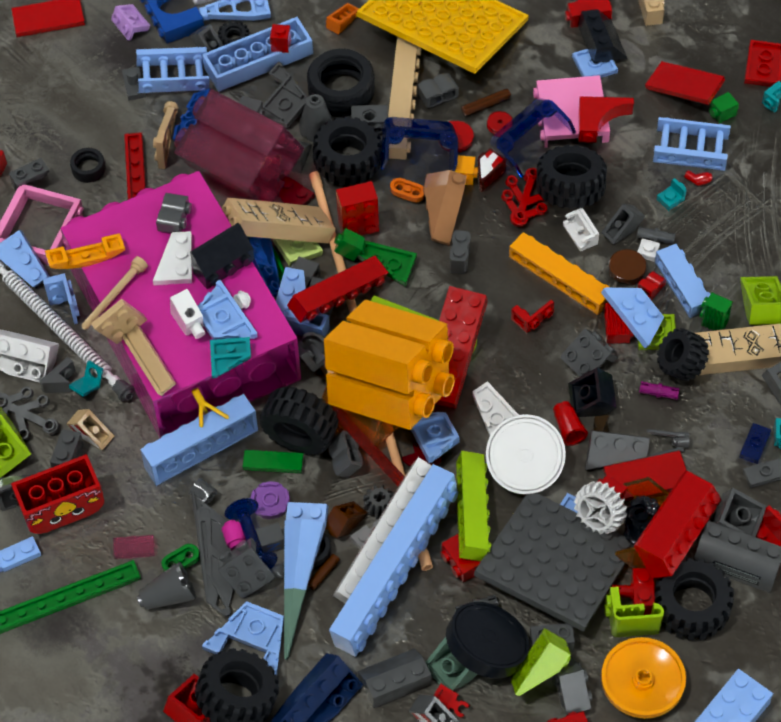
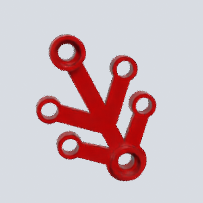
M536 168L526 170L524 174L526 184L523 194L517 186L518 179L514 175L508 176L505 181L511 190H504L501 199L506 202L512 212L510 221L516 227L524 226L528 222V218L544 215L547 211V206L544 203H538L536 208L525 211L527 206L545 201L539 194L530 197L533 184L536 183ZM513 194L519 202L518 208L512 200Z

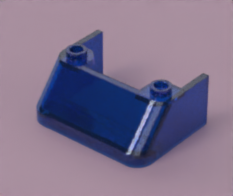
M536 99L491 137L490 144L492 148L520 178L524 176L518 164L507 153L514 148L515 142L544 117L548 118L555 115L573 134L576 133L571 119L552 100Z
M388 117L384 121L382 129L381 170H385L389 160V144H399L405 137L440 140L442 147L450 149L449 170L455 171L458 160V137L453 124L446 121Z

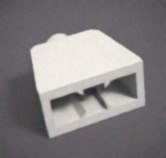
M188 289L170 297L171 315L185 335L192 333L195 339L203 337L206 333L202 328L203 315Z

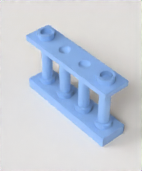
M207 47L136 49L137 67H143V78L138 79L139 93L203 91L209 89V76H203L202 54L207 52ZM195 64L196 76L186 77L185 65ZM167 65H178L179 77H168ZM150 66H160L161 78H150Z
M659 117L657 131L662 132L661 145H655L653 162L725 171L728 154L722 153L723 139H729L731 126ZM669 133L680 134L679 148L668 147ZM687 135L698 136L697 150L686 149ZM705 137L716 138L715 152L704 151Z

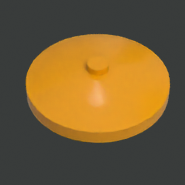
M638 637L619 643L608 653L602 666L601 684L607 699L619 711L636 718H655L671 711L678 704L685 689L686 672L680 657L668 645L652 638Z

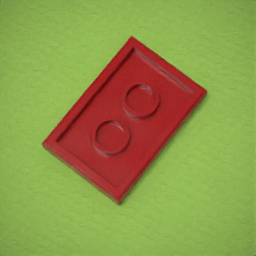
M750 39L744 84L771 87L776 82H781V44Z

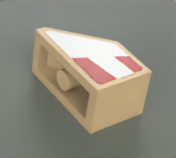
M90 409L78 410L67 422V425L73 431L81 433L83 440L100 450H103L114 437Z

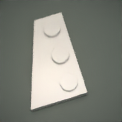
M191 231L171 233L154 276L153 285L192 283Z

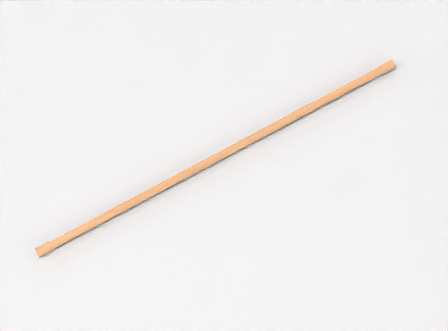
M313 171L309 174L318 206L321 207L333 224L320 173ZM334 231L329 244L337 272L340 273L346 270L343 256L334 252L336 246L334 240L337 236ZM355 298L351 301L349 299L346 300L350 314L357 308ZM380 421L399 486L406 474L391 424ZM426 548L418 556L422 571L433 568L429 551Z

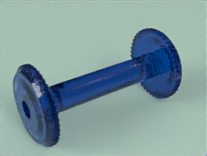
M251 498L234 501L226 508L225 517L229 520L240 521L246 541L252 537L256 542V553L268 568L271 569L278 561V557L274 552H263L250 517L257 511L259 507L258 502Z

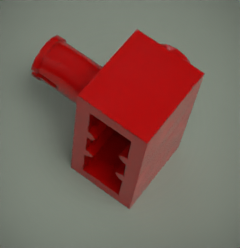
M632 568L630 585L612 584V587H619L620 597H630L632 605L644 604V615H651L653 603H655L654 578L650 576L646 568Z

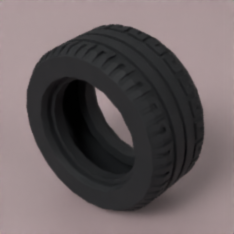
M341 48L326 51L314 59L308 68L309 96L313 94L322 96L332 116L351 115V106L369 105L373 99L375 79L372 64L365 56L350 49ZM341 74L353 76L359 81L356 86L341 91L329 89L323 84L328 78Z

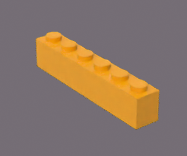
M524 232L509 246V257L587 309L597 315L605 309V303L608 301L601 292L605 287L609 286L596 280L593 275L585 273L579 266L570 263L562 255L556 254L548 246L542 245L533 236H529Z

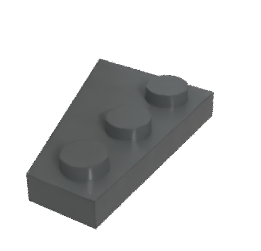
M591 430L585 469L589 470L647 458L650 438Z

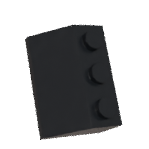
M598 9L581 11L578 27L593 63L626 60V53L612 20Z
M239 223L190 251L193 273L206 289L215 286L218 280H223L227 276L233 275L237 270L248 266L254 260L253 247Z

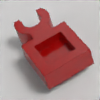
M442 683L433 695L449 711L453 708L455 714L459 717L464 716L459 711V706L464 705L467 708L470 706L466 701L456 700L459 694Z

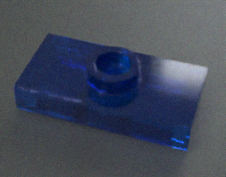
M753 423L739 458L758 464L771 429Z

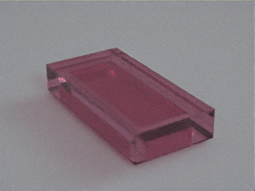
M154 535L113 538L114 559L155 556Z

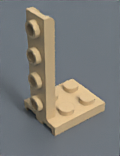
M121 299L91 324L96 331L114 343L118 344L122 340L125 341L155 391L162 396L175 386L176 382L140 327L147 321V318L143 313Z

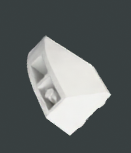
M0 329V370L8 375L39 382L53 369L57 359L59 343Z

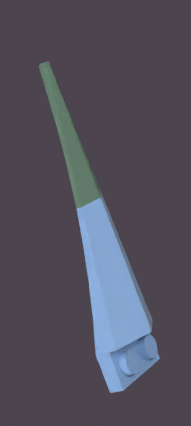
M288 502L286 520H284V658L286 660L290 655L303 600L326 528L327 504Z

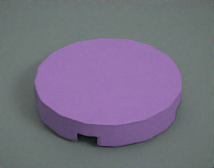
M263 482L251 493V507L255 514L261 518H278L287 511V504L290 502L289 492L278 482Z

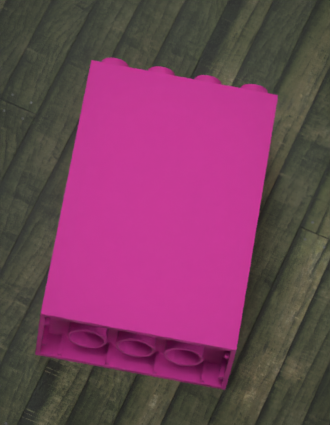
M200 171L189 175L179 174L168 184L155 189L145 188L134 198L121 203L111 202L105 205L100 212L88 217H75L66 226L60 228L66 250L100 243L101 237L120 233L125 251L117 256L90 266L71 269L92 311L95 310L131 269V262L136 256L141 257L148 264L145 271L136 274L102 314L119 300L123 299L147 318V321L140 327L176 382V385L162 396L155 391L125 341L122 340L116 344L108 338L107 340L131 385L134 386L135 393L159 438L177 430L183 424L194 421L199 416V405L191 392L194 388H199L207 403L217 407L242 394L246 396L249 402H252L272 393L278 388L286 387L301 380L297 337L253 262L248 266L240 268L233 275L221 280L233 299L234 295L238 294V291L248 293L251 298L249 307L241 309L258 335L257 338L250 339L251 359L213 379L210 340L213 339L204 326L202 328L206 333L199 339H195L192 333L185 335L171 315L170 297L188 289L198 306L199 303L204 301L207 293H211L216 285L206 289L194 275L193 267L192 283L153 285L154 276L171 236V233L158 231L156 225L166 193L188 196L189 202L192 203L191 212L186 216V228L181 231H191L192 250L231 227L230 222Z

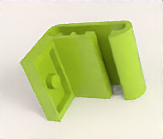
M610 587L609 595H606V604L604 605L605 616H609L611 634L614 637L656 635L660 632L664 609L660 604L653 603L651 615H644V604L621 605L619 587Z

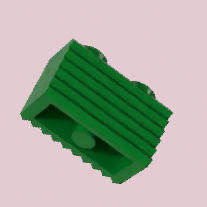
M711 292L709 298L705 297L701 305L703 308L699 318H702L701 326H705V328L712 331L724 330L729 322L733 301Z

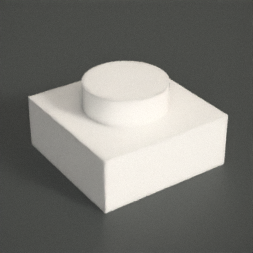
M642 238L637 252L646 260L655 262L656 251L659 250L660 243Z

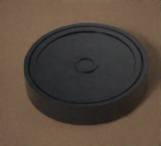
M471 602L461 606L454 613L446 629V641L454 657L467 669L484 677L505 678L513 675L519 670L529 653V639L520 622L506 610L490 603Z

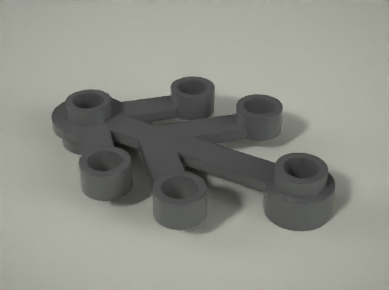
M24 387L21 389V392L10 396L0 393V401L4 400L0 407L9 418V411L15 413L20 435L23 432H27V435L22 437L24 441L29 440L31 437L30 432L27 430L25 419L42 426L48 435H55L60 430V425L55 419L49 418L46 420L29 412L39 407H47L50 400L46 395H39L37 400L20 406L13 404L22 399H31L34 392L30 387ZM26 391H30L29 395H24ZM46 398L45 403L41 404V400ZM49 423H53L51 428H47Z

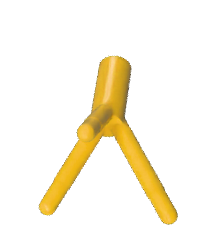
M194 388L191 391L199 405L200 427H203V411L207 414V408L225 419L229 418L227 414L207 403L199 388Z

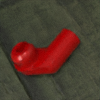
M690 170L684 175L685 179L696 186L708 184L713 178L709 172L695 174Z

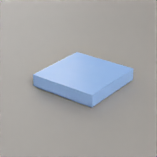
M588 49L572 53V58L582 77L600 75V78L618 73V68L613 60L593 63Z

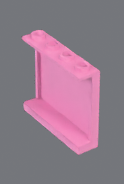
M600 75L538 80L536 82V88H533L534 99H537L535 108L536 113L539 112L540 114L538 116V126H542L540 139L544 141L545 148L548 147V140L578 138L579 97H604ZM609 122L598 133V136H601L602 143L609 142Z

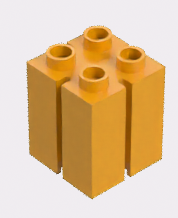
M364 300L346 317L347 321L351 323L342 321L324 338L325 366L327 370L334 372L333 374H326L328 404L411 430L422 417L428 418L434 409L435 403L442 396L448 397L454 387V375L449 373V361L453 354L454 345L453 342L448 341L447 323Z

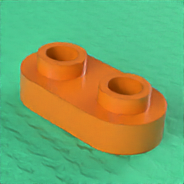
M395 178L390 183V191L394 196L414 203L421 202L425 198L423 186L403 178Z

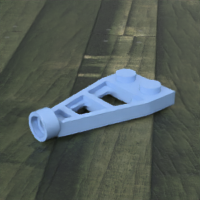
M220 0L208 4L206 7H199V12L204 21L210 19L255 21L271 18L268 0ZM243 1H249L251 10L241 12L236 9V5ZM227 5L232 7L231 13L219 12L221 7Z

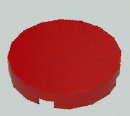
M450 121L445 123L438 132L439 144L446 151H457L458 153L472 146L474 139L473 130L465 122Z

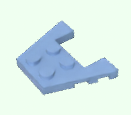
M246 601L222 628L217 629L214 635L203 643L202 649L217 654L223 650L229 638L265 652L264 659L268 662V666H272L274 669V675H277L284 616Z

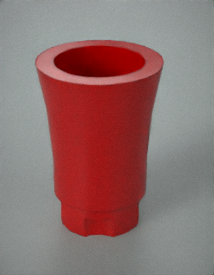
M563 401L557 403L553 407L554 417L564 445L573 446L581 443L588 436V431L581 423L570 402Z

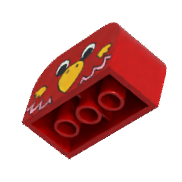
M87 454L11 483L30 532L35 534L50 532L88 517L101 509L104 504L100 483Z

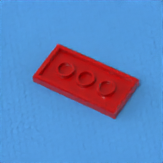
M53 0L11 8L16 37L85 25L80 0Z
M661 61L646 82L645 87L648 90L709 105L725 82V77Z
M680 451L604 466L603 469L605 476L609 475L628 487L623 498L625 499L624 502L636 499L637 496L645 495L649 497L671 492L683 472L687 471Z

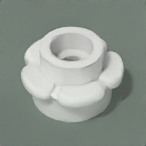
M238 291V294L234 295V300L240 309H247L249 307L251 298L248 293Z

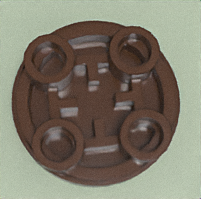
M630 249L620 250L614 253L609 260L610 277L621 283L633 286L645 275L646 261L637 251Z

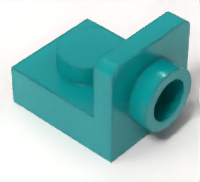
M780 81L767 89L762 99V104L774 113L778 110L779 99L781 98Z
M674 178L671 180V186L658 194L656 200L669 211L685 200L687 189L683 183Z

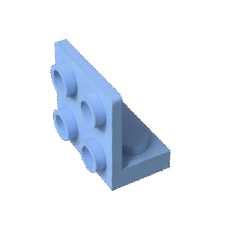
M65 273L44 278L43 283L49 305L68 301L74 324H77V317L80 314L71 280H66Z

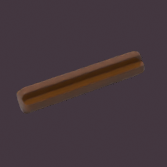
M503 89L461 107L462 113L466 116L507 100L511 97L510 91Z

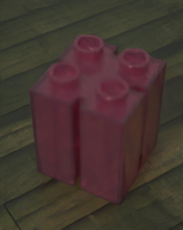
M211 89L206 97H200L194 105L193 115L197 120L196 124H190L188 129L183 128L177 134L174 142L176 147L174 153L195 172L200 171L203 177L244 199L274 202L285 183L279 179L280 174L289 177L305 148L293 138V135L284 126Z

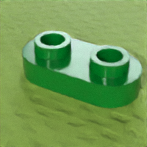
M185 544L166 555L161 562L163 571L165 572L169 569V566L179 562L183 564L185 569L194 565L200 558L199 549L193 544Z

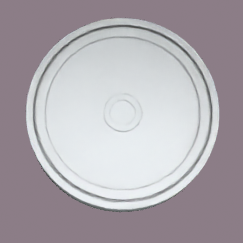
M517 415L504 420L494 429L486 446V462L492 477L504 489L516 494L527 495L539 493L547 489L558 479L565 463L566 451L560 433L550 422L534 415Z

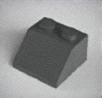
M731 488L722 494L721 502L717 506L712 522L756 537L767 506L735 488Z

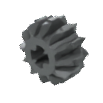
M374 485L373 490L368 489L366 491L367 495L363 496L364 509L368 510L369 516L375 514L376 519L383 513L394 495L392 489L388 488L385 490L384 485L381 488H377Z

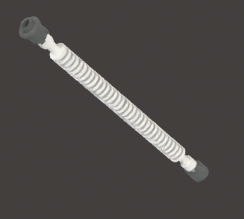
M0 260L2 281L86 364L90 360L104 369L102 378L108 380L120 401L130 400L134 396V386L129 385L124 379L121 380L117 375H113L111 373V366L13 270L8 271L3 261Z

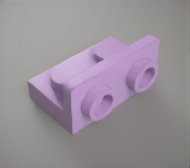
M133 4L115 6L111 20L127 40H132L135 32L149 31L150 24Z

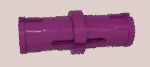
M641 381L639 393L653 395L656 398L664 397L678 400L680 388L662 385L663 383L652 384Z

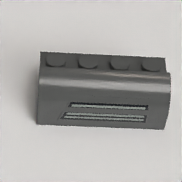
M708 521L699 541L694 561L704 559V562L707 564L712 562L716 565L715 568L717 570L721 568L725 572L724 577H729L732 580L771 593L781 564V546Z

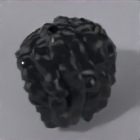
M645 495L637 496L636 499L631 501L630 507L626 509L624 536L631 544L637 542L660 508L656 499Z

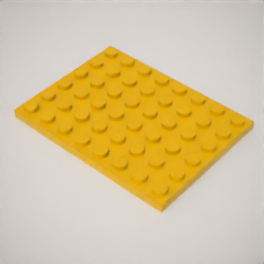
M368 0L357 10L356 17L475 74L528 21L529 15L498 0Z

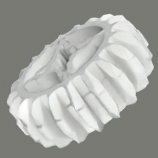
M593 481L584 485L577 492L574 500L576 504L574 509L578 511L576 516L581 517L580 523H585L586 528L590 527L593 533L598 531L600 535L604 532L609 534L616 531L624 523V518L627 515L625 512L627 506L623 504L625 499L619 497L621 492L616 493L614 491L615 487L610 488L608 482L602 484L601 481L596 483Z

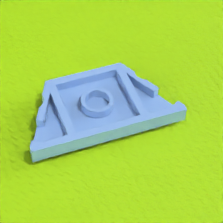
M218 280L216 287L211 293L208 292L204 297V301L198 305L203 315V326L213 340L242 337L257 338L256 330L222 281Z
M605 287L601 292L602 295L646 349L651 343L664 316L642 288Z
M432 412L428 418L422 417L411 429L428 463L433 462L459 443V435L446 412Z

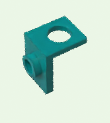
M90 360L87 361L84 377L71 383L69 388L82 397L100 388L104 369ZM91 368L97 371V378L92 376Z

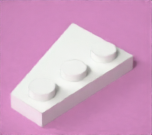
M488 381L472 391V396L489 436L504 420L519 415Z

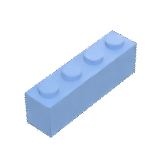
M677 244L656 251L655 263L689 318L700 315L703 309L701 307L705 297L709 298L710 293L706 292L701 278L696 276L692 264L686 260L684 251L680 250Z

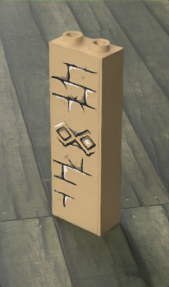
M228 197L222 206V210L231 226L239 223L248 237L328 244L336 229L321 207Z
M781 324L695 333L706 340L705 342L708 343L707 349L709 350L707 358H709L708 362L705 363L706 367L704 370H701L700 375L771 368L781 362Z

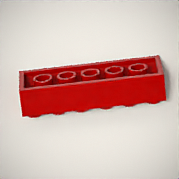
M689 471L683 472L634 545L652 578L669 577L674 574L721 502V498L713 484Z

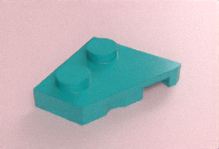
M250 337L210 340L212 379L251 359Z

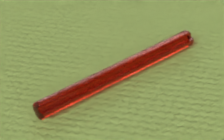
M332 406L333 411L337 413L339 424L399 487L405 476L341 408Z

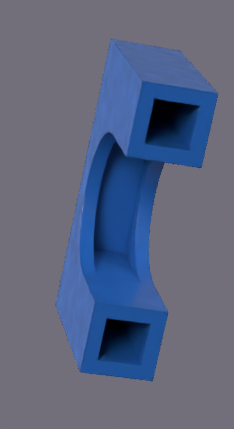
M140 0L141 3L144 2L146 13L151 15L153 26L158 27V34L160 38H164L166 44L187 37L204 26L203 17L197 7L180 13L169 14L160 9L169 0Z

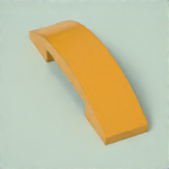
M120 233L101 237L100 243L65 251L63 246L45 250V255L50 268L74 269L113 258L125 251V246Z

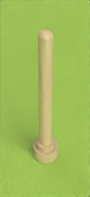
M136 256L130 266L131 269L82 323L83 329L87 330L92 325L91 323L102 314L136 274L145 271L148 264L141 257Z

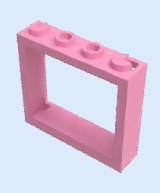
M25 184L18 187L0 221V243L9 237L28 199L69 209L61 227L66 226L71 219L83 216L84 207L82 206L81 199ZM61 229L50 249L63 246L65 248ZM32 246L41 263L49 266L45 250Z

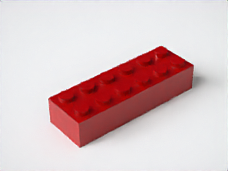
M449 286L439 321L447 323L448 341L453 342L454 345L453 354L449 361V373L454 375L455 381L448 397L442 396L435 404L453 409L457 408L488 303L487 296L484 294Z

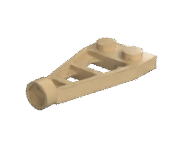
M168 101L164 105L163 112L165 116L160 125L158 135L153 140V147L156 148L155 161H158V169H166L175 119L179 108L172 101Z

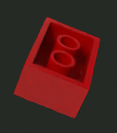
M370 181L336 189L338 224L341 233L345 228L359 235L378 232V197L373 182Z

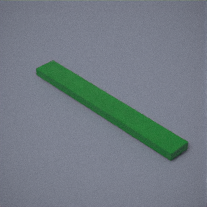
M134 560L1 610L0 634L141 580Z

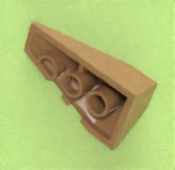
M452 170L426 175L423 194L426 197L425 206L429 215L428 223L432 241L450 245L467 175Z

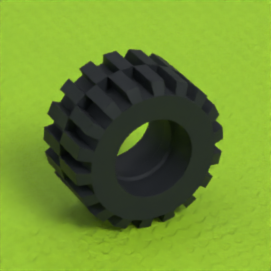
M683 328L674 329L673 332L670 331L668 336L662 339L663 342L662 344L660 343V349L657 351L659 368L662 369V372L680 380H693L706 367L705 363L709 359L707 358L709 354L707 349L708 343L700 335Z

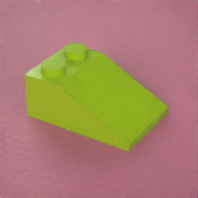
M740 277L745 314L749 325L781 324V283L778 277Z
M0 407L1 478L32 455L13 422Z
M545 628L543 629L519 670L511 678L514 692L517 696L524 694L559 673L562 667L568 665L571 653L566 640Z

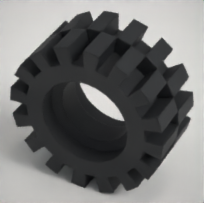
M234 20V23H231V21H228V24L223 23V27L220 26L218 30V37L223 45L249 36L247 25H243L241 21L238 24L237 20ZM231 35H239V36H240V37H238V38H236V39H230V38H228V37L231 36Z

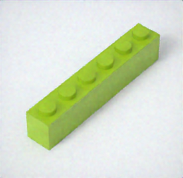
M461 451L456 461L459 558L482 561L487 552L491 550V542H488L490 526L487 525L489 519V510H487L489 495L486 494L488 479L485 478L487 463H485L484 454Z

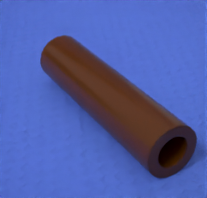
M332 554L309 580L308 586L311 589L315 590L340 561L339 557Z

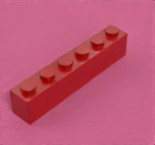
M373 256L294 294L287 306L300 323L305 320L311 321L319 313L325 314L331 307H339L346 300L349 299L351 301L358 294H365L372 287L381 286L389 272L378 258Z

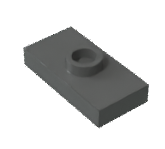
M781 458L743 468V474L749 487L753 488L781 480Z

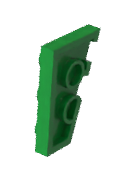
M364 240L358 259L365 261L376 256L389 272L387 276L406 287L417 259V253Z

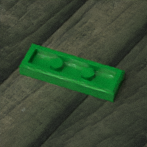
M245 450L243 470L302 474L304 456L303 453Z

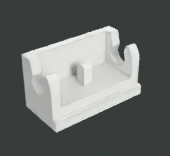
M578 208L565 215L567 220L563 221V226L579 251L598 245L599 232L583 208Z

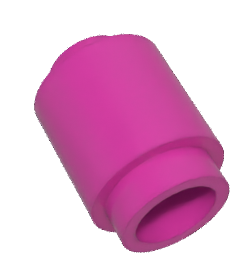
M229 520L224 523L221 530L227 547L232 551L238 543L246 540L240 522Z

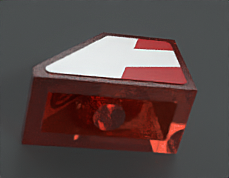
M491 148L485 153H481L477 160L478 182L481 192L506 171V159Z

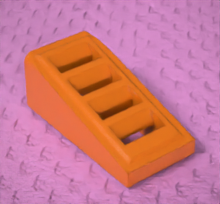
M349 3L345 4L326 18V28L336 34H340L356 18L359 8Z

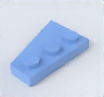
M18 230L0 243V260L32 287H37L43 282L44 278L50 277L22 230Z
M285 267L276 303L288 321L299 322L287 304L294 294L306 289L304 270ZM305 320L301 323L310 324V321Z

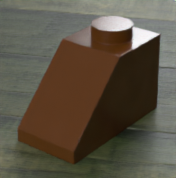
M354 501L334 506L327 517L326 529L330 535L337 538L348 535L367 516L368 512Z

